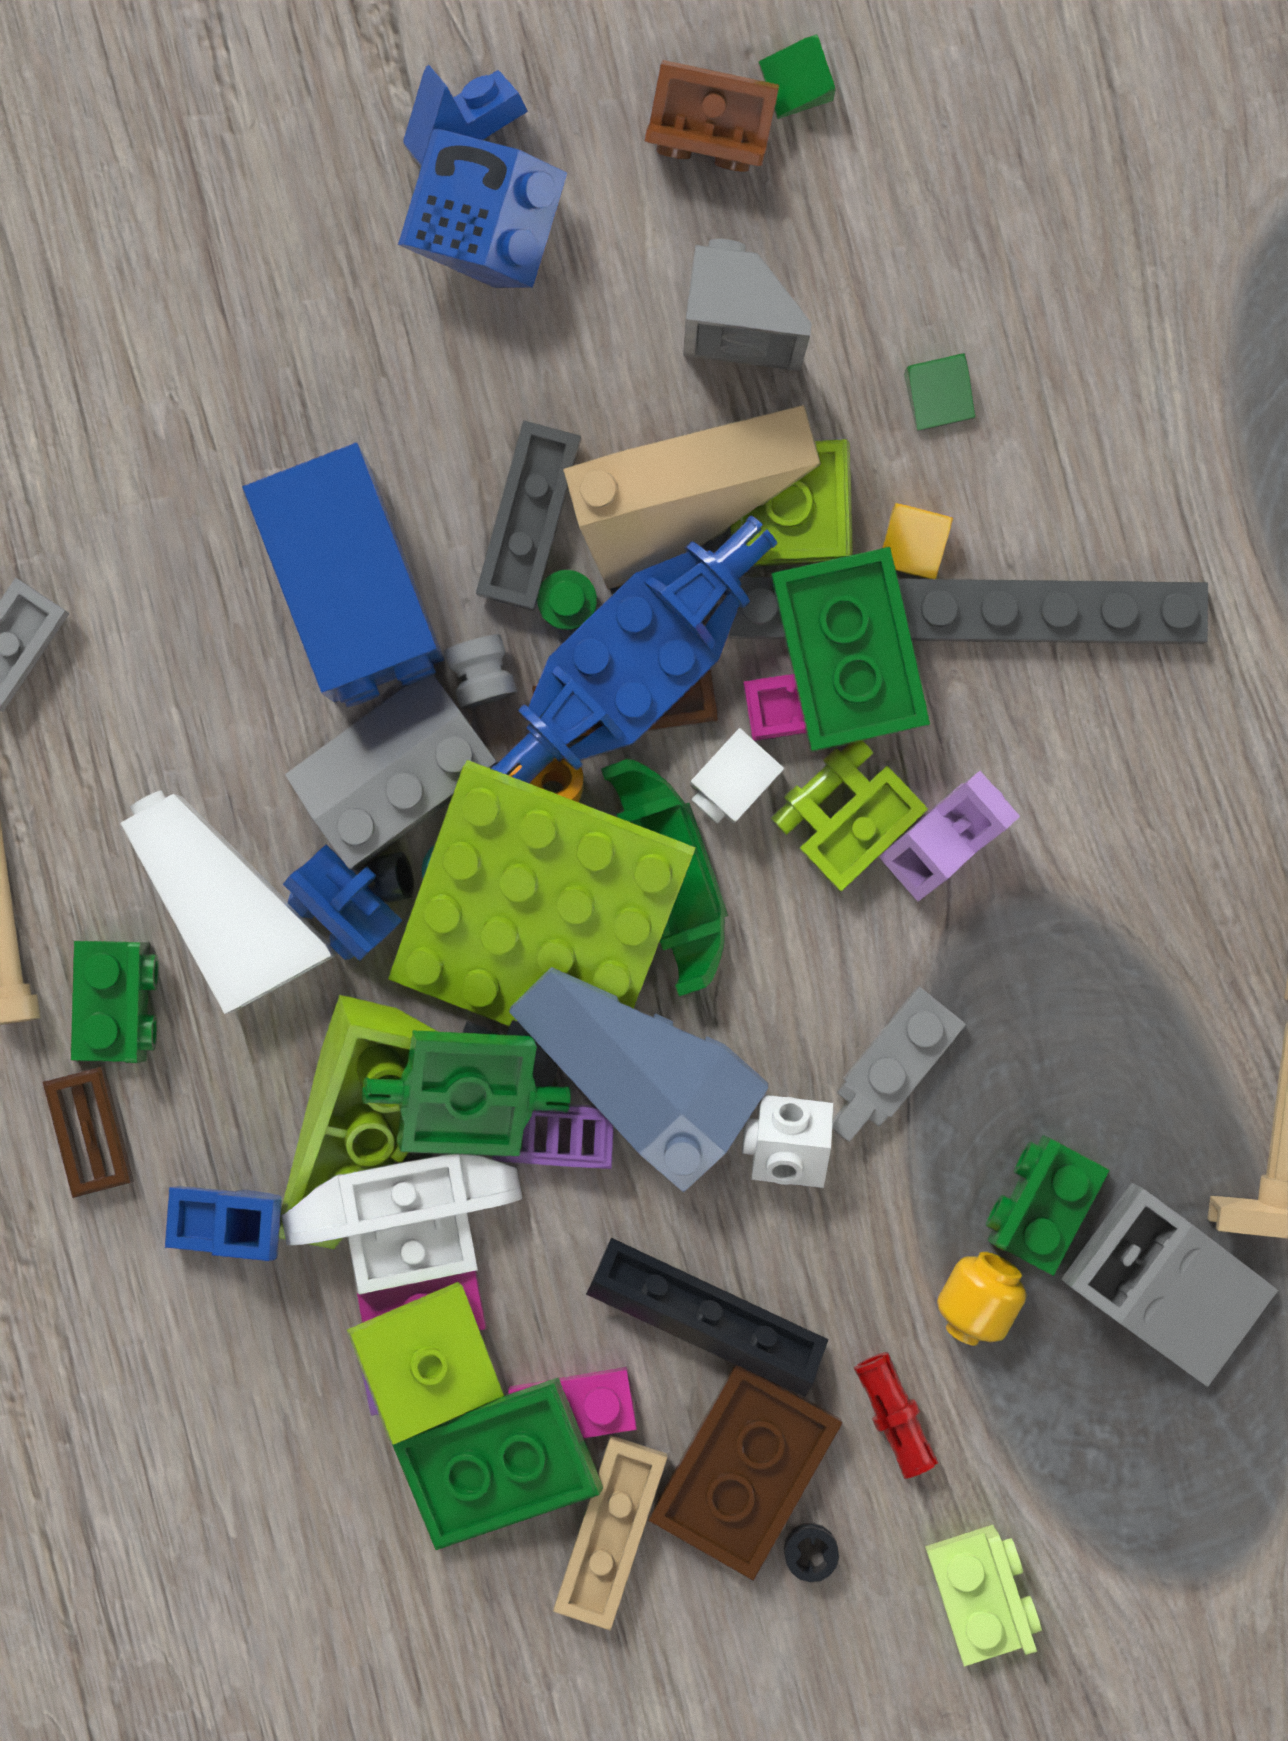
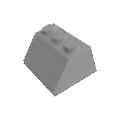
M728 239L709 240L708 246L695 245L685 319L683 356L801 371L812 323L758 253L745 252V244Z
M432 675L405 686L287 772L285 776L314 822L350 870L357 871L450 803L462 767L467 760L491 768L498 762L436 677Z

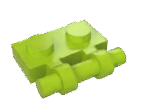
M864 741L849 743L842 751L835 748L823 759L826 766L805 786L800 788L796 785L784 796L787 803L770 818L785 835H788L802 820L806 821L816 833L799 849L839 892L846 888L928 810L921 800L888 766H885L870 782L857 769L873 754ZM843 783L855 796L833 817L829 818L818 805Z

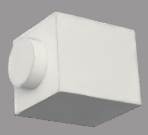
M739 728L691 780L690 785L698 791L691 801L715 823L718 824L725 816L734 824L784 768Z

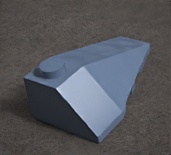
M552 967L510 1007L509 1012L632 1147L683 1193L727 1153L768 1089V1082L725 1044L707 1036L703 1040L674 1027L673 1021L656 1013L651 1017L619 1002L617 996Z

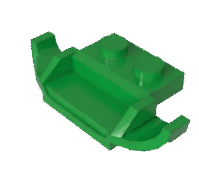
M625 759L603 767L601 771L604 780L609 781L614 786L624 808L623 812L616 814L618 818L695 847L660 943L663 951L672 948L678 967V982L675 987L679 996L706 988L713 980L721 960L725 943V917L729 915L691 805L682 800L670 783L642 763Z

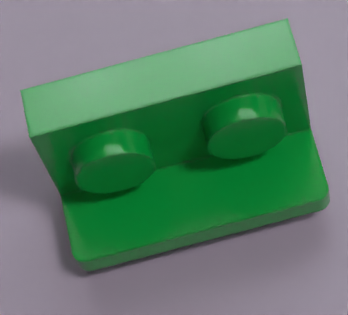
M74 941L71 1061L141 1063L147 1061V1051L155 1050L157 1043L156 1015L148 1014V990H157L159 960L156 954H149L150 942Z
M1042 1135L1038 1145L1030 1141L1021 1153L1014 1168V1174L1020 1176V1179L1010 1198L1002 1194L987 1218L985 1226L992 1230L987 1240L1001 1250H1006L1054 1276L1110 1170L1045 1135Z

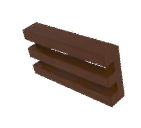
M102 1066L44 1081L43 1086L72 1198L134 1182L105 1067ZM92 1082L115 1174L111 1176L107 1174L84 1083ZM71 1087L94 1180L85 1182L61 1091V1089Z

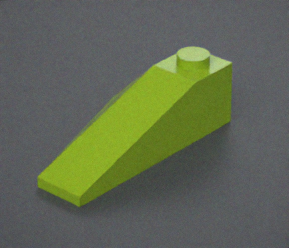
M339 995L321 1048L281 1208V1215L296 1206L316 1187L336 1175L393 1165L396 1161L399 1163L403 1161L409 1152H401L397 1143L401 1115L399 1105L364 1104L362 1100L363 1081L365 1077H369V1079L400 1080L408 1064L412 1031H436L435 1029L398 1008ZM280 1217L279 1238L286 1240L282 1217ZM342 1238L309 1243V1245L334 1250Z

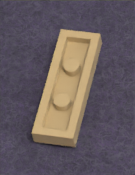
M610 1435L598 1471L603 1490L600 1495L589 1498L553 1612L611 1631L664 1470L667 1453Z

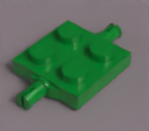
M417 1030L412 1031L408 1064L400 1080L369 1079V1077H365L363 1081L364 1087L362 1088L364 1104L399 1105L401 1115L397 1143L401 1152L520 1156L523 1130L533 1111H561L567 1113L570 1108L568 1103L571 1101V1094L567 1086H535L532 1073L537 1046L532 1036Z

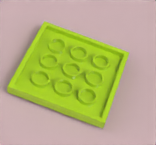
M467 760L462 767L388 980L510 1026L512 1020L517 1021L509 1012L510 1007L552 967L617 996L620 1003L634 1009L691 862L695 847Z

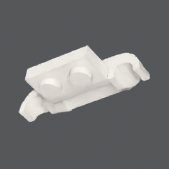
M444 1154L336 1175L316 1187L307 1197L288 1212L281 1215L287 1245H303L347 1237L357 1293L363 1294L478 1270L467 1213L521 1200L523 1197L517 1168L480 1155Z

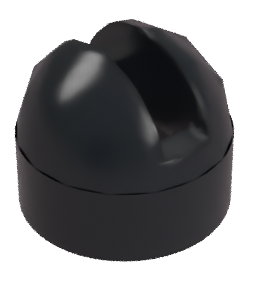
M403 852L379 856L369 864L368 868L376 875L374 879L375 886L371 887L370 890L376 896L380 897L384 902L400 901L412 897L414 891L413 872L410 862Z

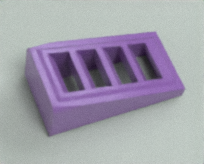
M568 1104L570 1108L567 1113L534 1110L523 1130L522 1149H520V1156L492 1155V1160L498 1162L612 1169L614 1126L594 1105ZM536 1116L548 1117L546 1151L534 1150ZM560 1118H571L570 1152L558 1151ZM584 1119L595 1120L594 1153H582Z

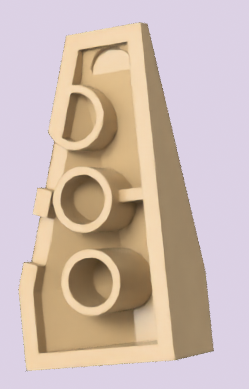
M802 405L620 451L563 470L579 528L607 589L612 590L621 587L636 572L686 553L685 547L691 541H694L699 546L704 545L709 540L713 541L726 532L729 526L759 505L763 506L820 466L821 462L806 408Z

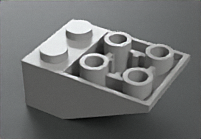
M1132 1182L1061 1278V1280L1207 1387L1278 1291V1289L1148 1191Z

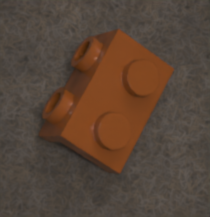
M663 60L660 65L650 123L646 129L644 141L657 144L656 152L671 158L690 159L692 152L715 157L714 164L716 166L732 171L747 172L750 169V165L762 166L780 85Z

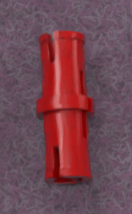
M889 1353L877 1354L857 1364L858 1366L854 1367L855 1373L858 1375L875 1412V1416L872 1418L877 1431L884 1432L895 1454L903 1478H912L934 1468L939 1462L916 1416L920 1413L919 1407L915 1399L909 1400L896 1374Z

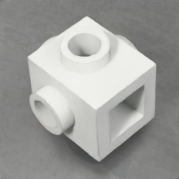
M764 1095L760 1100L758 1118H749L745 1123L742 1154L753 1155L752 1180L775 1182L783 1185L794 1184L824 1188L831 1151L833 1103Z

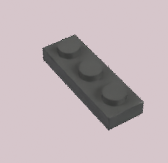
M523 420L476 590L477 596L535 612L539 590L544 579L568 491V484L563 469L575 465L582 440L580 435Z

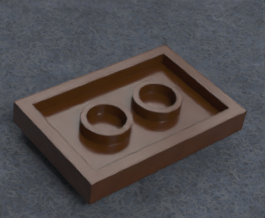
M734 1364L651 1510L648 1521L754 1581L843 1423L842 1419L799 1394Z

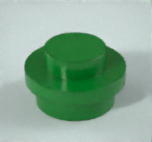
M560 570L552 573L542 582L537 604L541 616L548 624L561 630H574L579 628L595 612L597 595L593 584L585 575L574 570Z

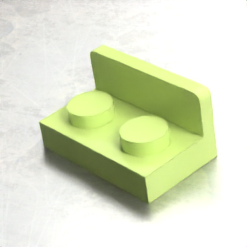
M990 1525L925 1546L964 1667L1022 1648L1025 1655L1037 1652L1032 1634L1042 1631L1031 1596L1019 1597L1013 1576L1022 1574L1023 1569L1012 1538L1001 1541L994 1525Z

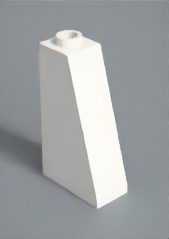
M162 790L130 806L134 816L120 824L224 1014L233 1013L337 956L330 943L305 918H302L288 904V901L182 796L172 794L165 797Z

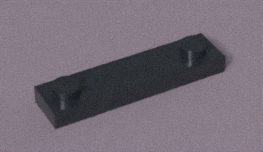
M614 1238L610 1239L586 1295L804 1397L814 1383L829 1340Z

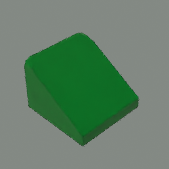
M817 34L806 37L759 61L758 64L764 81L780 85L774 110L777 119L834 100L836 91L834 81Z
M965 353L913 364L906 368L904 378L917 432L975 419L969 369Z

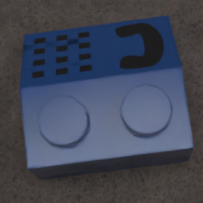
M433 129L398 245L494 288H533L567 172L519 149L442 129Z

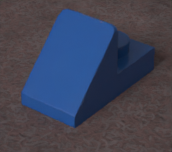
M428 65L425 67L403 143L421 167L433 129H442L483 140L527 113L528 110L519 92L499 70L490 75L473 79L466 84L460 94L453 97L446 84Z

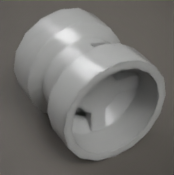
M500 634L476 638L444 650L449 669L457 673L458 679L462 678V682L456 689L461 709L488 704L518 693L513 675L505 670H501V667L504 666L502 659L506 651Z

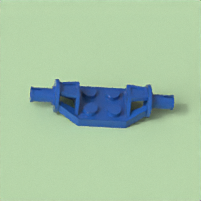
M749 516L746 522L716 552L713 553L710 550L706 552L701 546L691 541L685 547L686 553L636 572L548 657L529 706L527 707L523 704L518 709V712L529 723L526 727L529 733L490 769L509 776L519 765H522V768L512 777L530 783L554 759L559 762L564 759L577 771L583 765L581 763L583 760L633 745L719 662L738 608H745L750 603L748 596L740 587L742 584L739 579L763 555L778 544L774 536L766 529L750 546H747L746 544L761 531L763 525L755 517ZM725 594V599L704 626L702 621L721 596ZM598 722L603 725L572 747L568 748L566 746Z

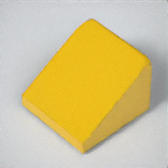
M895 503L882 548H891L895 570L925 579H936L953 518Z

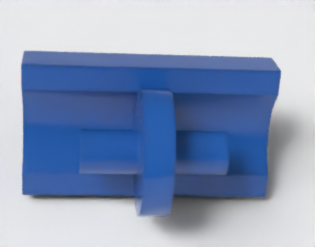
M327 844L303 866L295 870L283 883L291 892L288 904L302 918L313 919L316 917L331 932L329 935L330 946L344 960L356 957L361 961L403 921L380 897L370 890L369 884L375 879L376 875L368 867L356 874L346 866L344 861Z

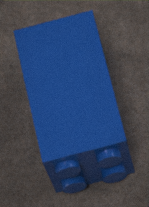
M357 442L242 486L323 695L334 703L338 701L341 703L345 702L346 707H352L378 697L380 693L377 686L397 679L401 681L402 686H406L436 674L433 664L444 661V656L370 464Z

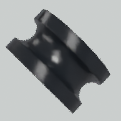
M813 1522L803 1523L792 1529L786 1537L784 1544L786 1564L791 1573L798 1579L810 1583L819 1582L829 1577L837 1568L839 1560L838 1545L831 1531L823 1525ZM810 1538L811 1544H815V1540L818 1538L826 1543L821 1549L824 1558L823 1563L813 1567L811 1560H808L807 1566L797 1562L801 1556L798 1544L802 1540Z

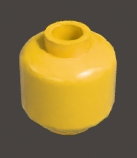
M980 1252L978 1257L966 1256L961 1258L955 1265L937 1299L939 1312L948 1322L946 1325L948 1333L957 1340L972 1346H976L980 1340L985 1342L1003 1340L1027 1298L1024 1285L1020 1282L1022 1274L1017 1267L1004 1258L989 1252Z

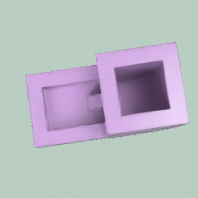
M978 771L910 827L879 858L918 902L951 877L977 851L1004 832L1020 816L1005 800L1003 794L991 784L981 771Z

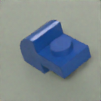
M185 1186L169 1187L165 1248L212 1252L213 1256L262 1261L275 1260L278 1257L282 1197L276 1194L251 1190L227 1191Z

